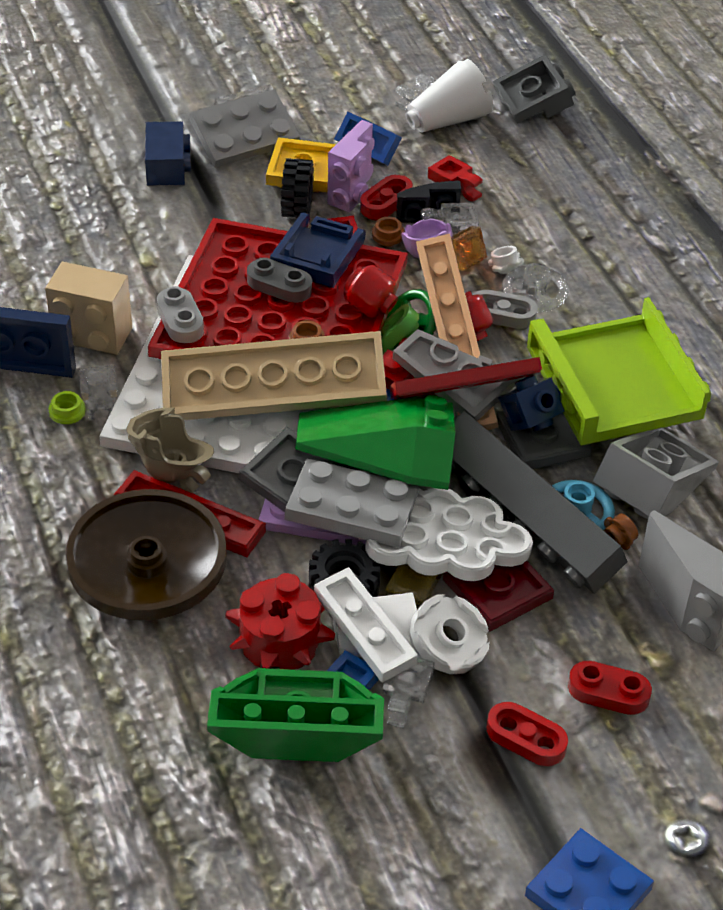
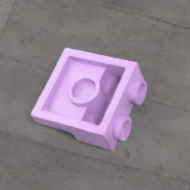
M361 120L328 152L327 204L346 212H350L360 203L361 195L368 190L366 182L373 173L374 167L371 164L374 147L372 123Z

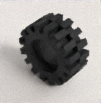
M286 158L281 190L282 217L298 218L302 212L310 215L314 181L313 160Z
M339 539L332 540V547L324 543L320 546V552L315 550L312 554V560L309 561V588L314 591L315 584L330 577L333 573L349 567L353 573L359 576V581L370 595L377 597L380 587V563L369 557L365 551V543L359 541L356 546H352V539H345V545H340Z

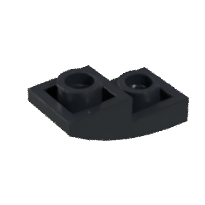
M460 181L424 184L397 193L396 219L401 223H416L429 219V215L459 214L461 199Z

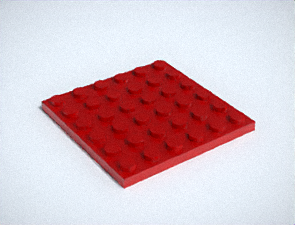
M213 218L178 287L186 289L191 293L203 317L204 334L195 342L178 343L169 337L162 320H160L148 344V357L161 359V351L287 340L294 325L305 320L318 323L325 336L382 331L388 314L386 315L381 312L376 317H367L348 303L346 298L347 291L344 287L351 274L359 266L365 268L369 265H375L396 281L398 289L407 265L408 253L362 245L334 288L312 282L311 296L305 301L293 303L254 290L247 283L248 265L259 258L270 259V255L288 231Z

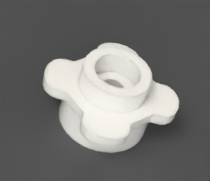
M504 246L491 252V259L488 261V264L493 266V272L507 274L515 271L518 266L523 265L524 259L520 258V253L517 252L515 246Z

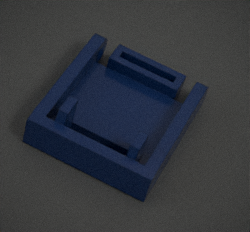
M302 212L270 255V259L307 272L312 277V282L334 288L363 245L366 231L358 228L353 234V226L318 216L311 222L310 229L308 228L310 215Z

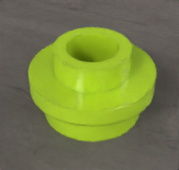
M63 391L54 395L48 408L50 418L59 424L76 423L84 417L86 412L84 401L77 393L72 391Z

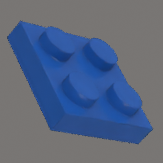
M580 828L528 884L525 897L543 910H635L652 890L654 880Z

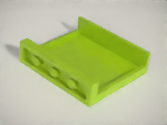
M649 297L644 298L641 315L552 333L544 318L530 321L527 349L532 358L540 357L542 366L540 372L543 378L552 377L554 384L560 390L562 396L561 403L565 410L563 414L580 445L704 419L707 403L711 399L709 385L706 381H702L695 370L693 360L687 357L680 346L677 335L671 332L665 323L663 313L657 310Z

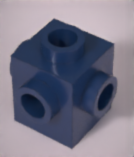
M536 375L528 376L515 382L516 389L498 397L511 431L529 429L531 427L533 431L544 429L554 424L553 417L565 412L561 403L562 396L560 390L554 384L552 377L537 380Z

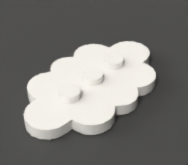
M418 488V495L400 548L378 543L371 539L366 540L365 544L369 557L377 563L386 566L408 564L414 571L423 575L434 576L447 571L454 577L465 581H478L491 575L494 565L513 567L526 562L531 554L533 541L532 536L525 528L512 522L503 521L502 509L491 499L482 496L461 498L450 489L431 488L423 491Z

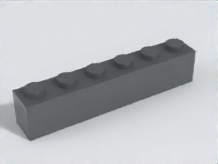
M463 411L454 420L455 441L451 473L456 470L463 476L460 480L472 494L482 493L486 498L497 503L502 509L503 515L505 514L513 521L512 523L525 528L532 536V539L539 544L536 547L538 552L551 564L558 561L565 568L563 571L564 575L577 588H581L584 585L595 594L628 562L620 544L467 412Z

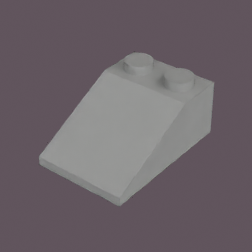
M664 428L636 433L611 442L593 482L603 487V490L611 498L624 500L634 507V511L638 515L648 519L649 514L653 510L663 516L672 513L716 469L719 461Z
M653 510L649 514L638 566L679 629L695 642L701 643L714 652L723 643V552Z

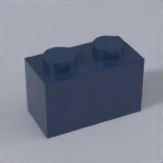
M183 121L146 122L145 168L147 186L185 185V172H191L190 134H184Z

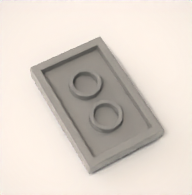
M275 89L190 113L189 120L214 168L272 152L278 137L300 139V135Z
M307 458L285 508L284 520L361 539H371L378 543L400 548L418 495L419 485L408 484L364 471Z

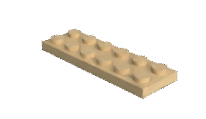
M381 331L161 351L163 408H175V414L180 415L184 420L350 406L387 401Z

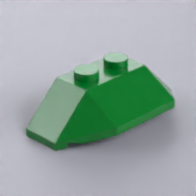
M257 668L234 679L224 687L219 686L211 690L207 732L250 758L339 762L383 739L384 698L377 693L373 694L363 684L343 672Z

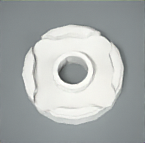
M446 594L435 595L424 601L412 617L410 634L413 645L421 658L434 669L448 674L465 673L476 667L489 650L490 641L487 643L488 638L486 635L489 632L487 623L479 610L467 600L457 596L454 598L444 597ZM443 626H449L454 629L458 635V641L450 640L445 635Z

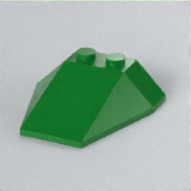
M429 395L425 398L410 397L300 412L295 449L408 484L448 490L455 441L453 403L447 402L443 397Z

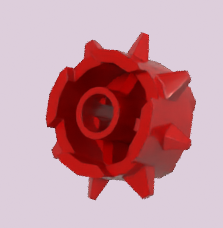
M289 573L280 574L277 578L260 581L251 588L246 589L242 592L240 598V608L227 610L225 618L238 626L240 630V636L229 645L230 649H242L245 657L255 666L260 667L261 663L262 668L266 669L280 667V669L295 670L304 665H310L311 660L315 657V650L319 643L334 640L336 633L321 623V613L326 609L319 601L316 593L305 583L300 582L298 576Z

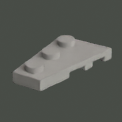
M418 329L393 350L392 356L393 360L416 378L493 365L492 359L482 355L479 358L459 351L457 345ZM522 378L435 394L443 397L447 402H452L453 408L460 414L465 411L478 421L499 401V396L508 393L515 387V382Z

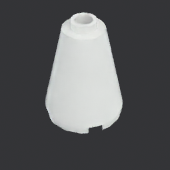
M469 59L461 60L454 64L408 105L406 119L410 127L422 133L485 117L491 113L494 107L491 91L485 93L482 83L486 82V79L482 72Z

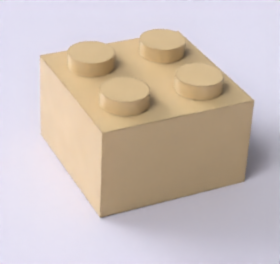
M62 261L45 287L48 313L70 315L74 346L118 355L133 328L128 275Z

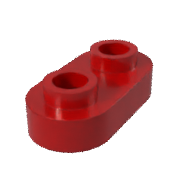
M402 175L385 177L361 195L360 212L365 217L374 221L382 217H388L396 211L397 193L413 188L412 181Z
M581 661L572 667L569 674L568 690L572 697L579 702L627 715L639 714L645 711L649 705L652 686L646 677L637 672L595 661Z
M501 702L490 709L486 728L489 737L495 743L540 766H554L564 759L567 751L568 736L560 725L514 702ZM503 727H510V728H512L513 730H512V731H508V730L504 729ZM541 746H545V747H548V748H550V749H543V748H540V747H541Z

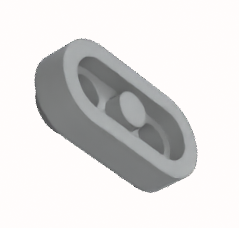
M177 286L161 291L157 296V310L169 337L178 343H192L199 340L204 334L203 317L191 293Z
M479 290L472 294L482 295L493 317V324L515 329L529 328L530 321L537 320L538 305L529 297L493 290Z

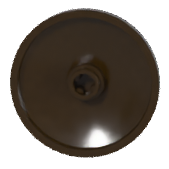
M158 489L124 492L96 504L75 523L66 544L67 572L71 584L78 595L89 605L105 614L127 620L163 619L191 609L203 601L218 585L226 566L225 534L215 515L207 507L191 497L173 491Z

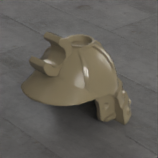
M157 408L145 411L130 419L126 428L128 440L135 446L143 465L153 478L166 483L179 480L183 490L194 493L199 485L194 481L193 477L202 485L211 477L207 468L200 464L213 456L214 448L210 444L194 439L187 434L185 421L180 415L175 414V408Z

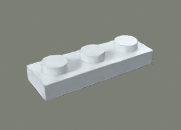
M349 567L314 585V592L321 604L382 683L417 664L418 654Z

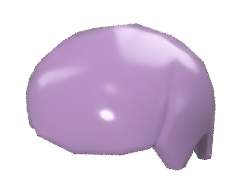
M435 219L421 220L412 226L406 225L405 232L401 233L405 249L417 259H419L416 241L449 233L451 240L453 238L451 225Z

